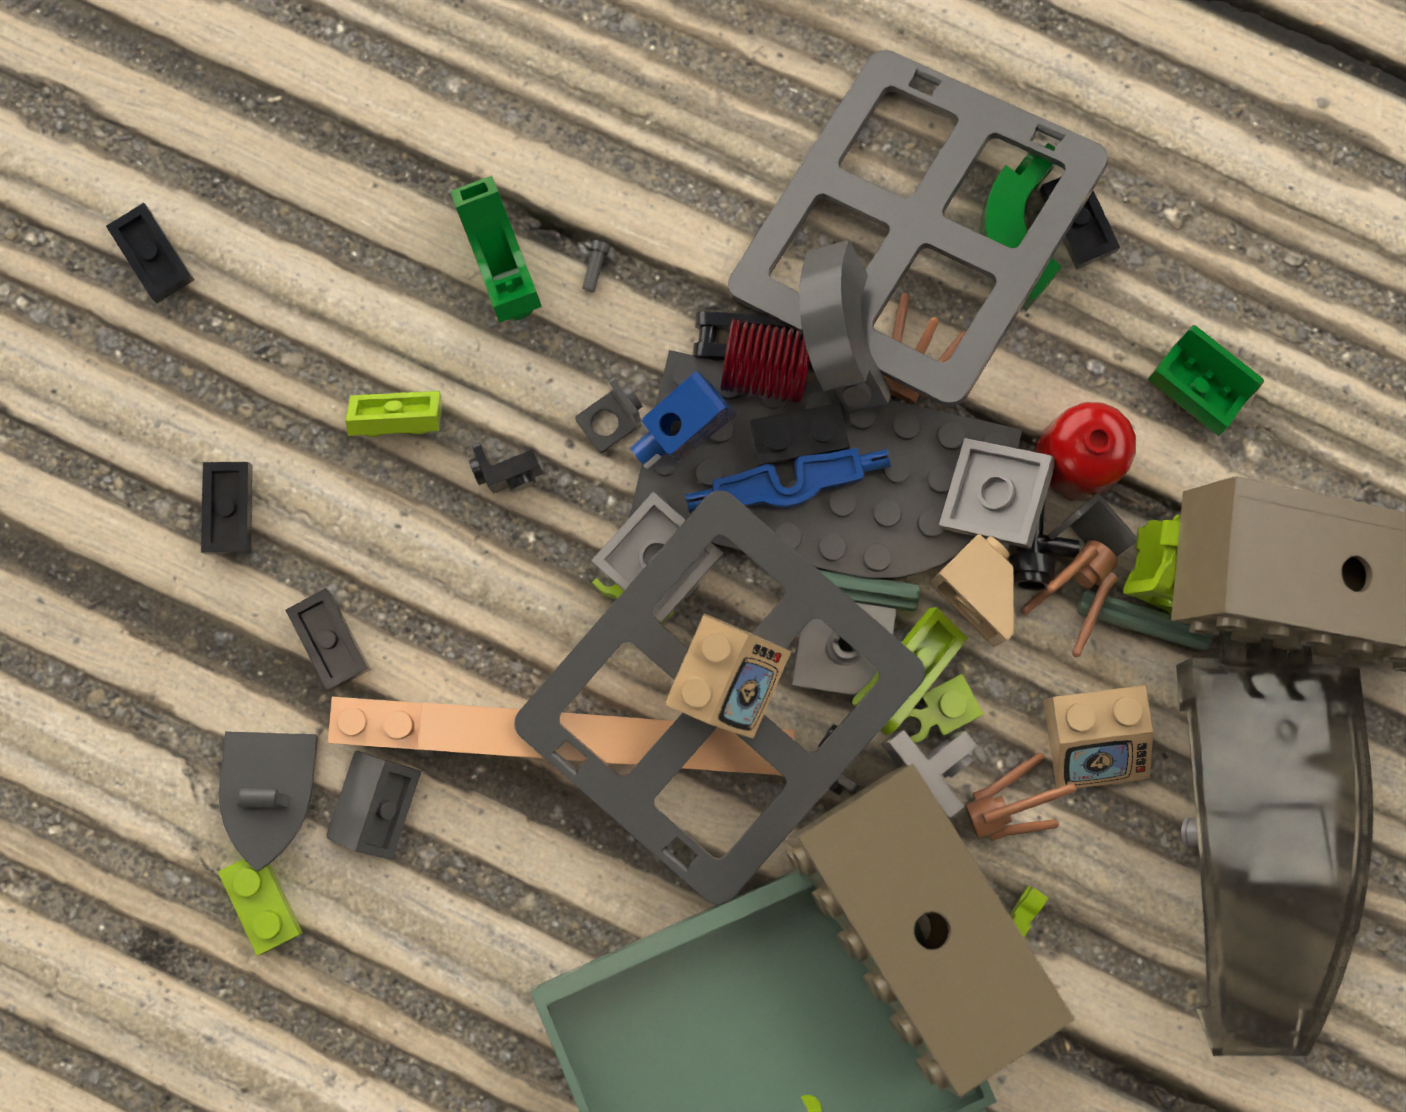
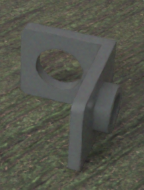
M614 377L607 381L610 392L575 417L576 422L599 453H603L642 425L640 413L638 412L643 407L640 400L628 385L621 388ZM610 411L617 416L618 427L614 433L602 436L593 430L592 420L598 412Z
M1099 493L1091 497L1048 534L1049 538L1053 540L1070 526L1085 544L1089 540L1098 541L1107 546L1116 557L1137 541V536Z

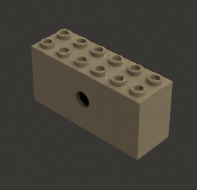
M1239 476L1183 491L1171 621L1189 624V631L1196 634L1218 635L1219 630L1232 632L1231 639L1234 641L1258 643L1261 642V638L1273 640L1272 647L1277 649L1302 650V646L1313 648V655L1341 658L1343 653L1353 655L1354 663L1382 665L1383 661L1393 662V670L1406 672V512Z
M914 763L893 769L786 838L791 846L786 851L788 859L800 876L805 874L813 881L817 888L811 893L814 901L826 918L831 916L839 923L843 930L837 934L840 943L852 959L857 958L867 968L868 973L863 976L865 983L878 1001L882 999L887 1005H890L894 1015L889 1017V1021L904 1043L909 1042L913 1048L916 1047L921 1056L915 1060V1063L930 1085L935 1084L940 1091L946 1089L960 1098L1075 1020ZM925 914L930 921L931 931L927 940L922 944H918L914 936V926L918 918Z

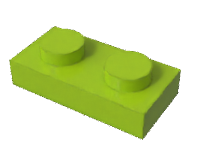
M440 391L350 395L345 419L348 436L365 435L367 437H377L383 434L394 433L420 435L439 431L443 406Z
M242 859L218 871L257 956L303 934L271 864L258 872Z

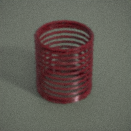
M734 318L731 321L720 386L721 391L725 390L732 393L738 374L736 390L738 394L742 391L745 378V395L749 393L752 382L751 394L753 397L757 394L759 386L760 398L764 396L765 389L767 399L771 398L774 389L775 401L779 398L781 392L782 401H785L788 395L790 403H801L810 359L804 336L802 337L798 357L801 331L798 330L796 332L790 361L794 333L792 328L788 332L783 357L786 336L785 327L781 329L776 353L778 326L774 327L769 348L770 324L766 327L763 339L764 325L762 323L759 325L756 335V323L753 322L748 336V321L744 322L741 332L740 319L736 321Z

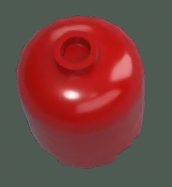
M1083 402L1066 409L1043 430L1036 444L1035 452L1053 456L1055 467L1049 485L1056 492L1064 495L1069 500L1088 501L1095 494L1099 493L1100 496L1106 494L1130 470L1136 456V435L1130 421L1118 409L1105 403Z

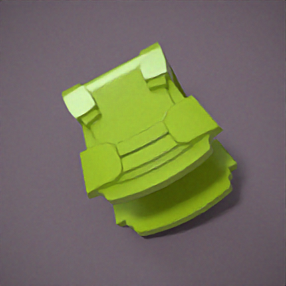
M1181 514L1175 515L1173 520H1163V522L1149 520L1146 525L1138 527L1137 541L1134 547L1137 550L1135 567L1128 575L1123 588L1125 594L1161 608L1171 615Z

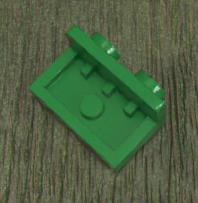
M1192 325L1173 345L1147 379L1217 436H1220L1229 427L1247 400L1264 383V379L1196 325Z

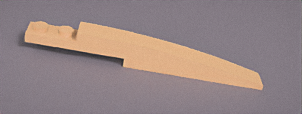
M332 697L328 743L545 759L517 734L514 722L520 709ZM563 712L560 715L561 724L604 762L625 765H637L674 722L670 720ZM719 727L713 731L681 768L783 776L734 732ZM782 729L794 740V730ZM567 740L559 749L555 750L568 761L585 762L587 759Z

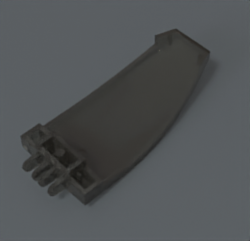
M1224 631V634H1222L1223 638L1221 639L1223 647L1222 658L1192 657L1176 665L1180 711L1187 712L1205 938L1207 1006L1196 1007L1213 1057L1309 1056L1322 1031L1342 983L1355 938L1359 932L1369 881L1373 840V784L1360 668L1313 664L1312 650L1307 646H1302V650H1288L1287 657V650L1272 647L1273 640L1261 638V642L1258 643L1247 642L1246 659L1245 644L1232 640V632Z

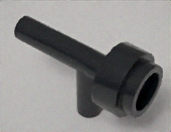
M1045 502L1031 549L1024 548V552L1015 553L1009 558V563L1013 566L1014 587L1030 591L1045 590L1050 581L1054 580L1056 560L1054 557L1043 553L1075 558L1080 550L1079 540L1056 537L1051 540L1048 535L1043 534Z

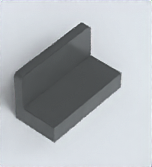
M356 750L327 832V839L356 852L392 860L422 771Z

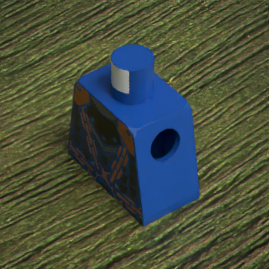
M695 371L642 418L641 421L649 432L631 446L630 449L647 469L666 453L670 457L680 460L732 420L737 414L712 383L698 371ZM680 419L682 423L681 430L678 434L672 436L670 427L673 422Z

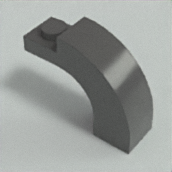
M850 240L808 250L803 263L799 286L801 325L813 370L823 391L834 389L846 412L888 404L891 390L873 359L864 336L861 320V298L868 274Z

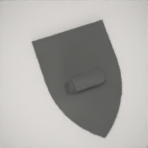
M225 731L219 783L220 813L226 832L234 847L244 860L258 872L273 862L288 847L306 818L313 790L317 734Z

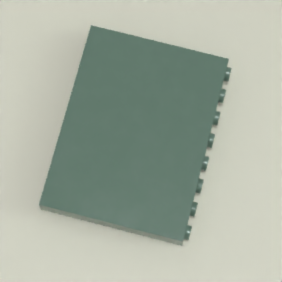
M796 870L737 895L725 904H717L530 988L531 996L579 1112H808L801 1098L803 1095L816 1097L821 1104V1112H987L985 1108L997 1101L988 1080L960 1098L946 1089L940 1091L935 1084L930 1085L915 1063V1060L921 1055L916 1047L913 1048L909 1042L904 1043L889 1021V1017L894 1015L890 1005H887L882 999L878 1001L863 979V976L868 973L867 968L863 962H860L857 958L852 959L845 951L837 937V934L843 931L839 923L831 916L827 918L824 916L811 895L817 889L813 881L805 874L800 876ZM916 921L914 936L918 944H922L926 939L918 921Z

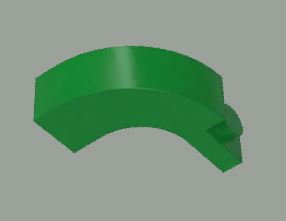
M1047 143L1044 146L1045 148L1050 149L1052 151L1056 149L1050 143ZM1031 153L1025 156L1015 172L1005 165L997 176L983 207L980 219V234L1006 247H1018L1028 232L1024 220L1026 201L1056 165ZM1053 258L1022 306L1026 312L1061 269L1062 265Z
M493 176L451 190L456 210L474 253L498 322L501 323L506 320L517 321L528 317L533 310L541 308L542 304Z

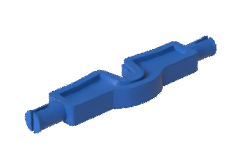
M851 448L833 453L800 456L794 461L796 484L791 488H785L780 484L773 465L764 464L736 475L714 479L712 481L713 489L686 493L689 513L694 511L705 497L714 491L729 492L746 507L763 504L777 509L794 508L813 499L819 491L861 482L865 472L887 467L891 468L890 458H887L889 454L887 449L859 455L857 448Z

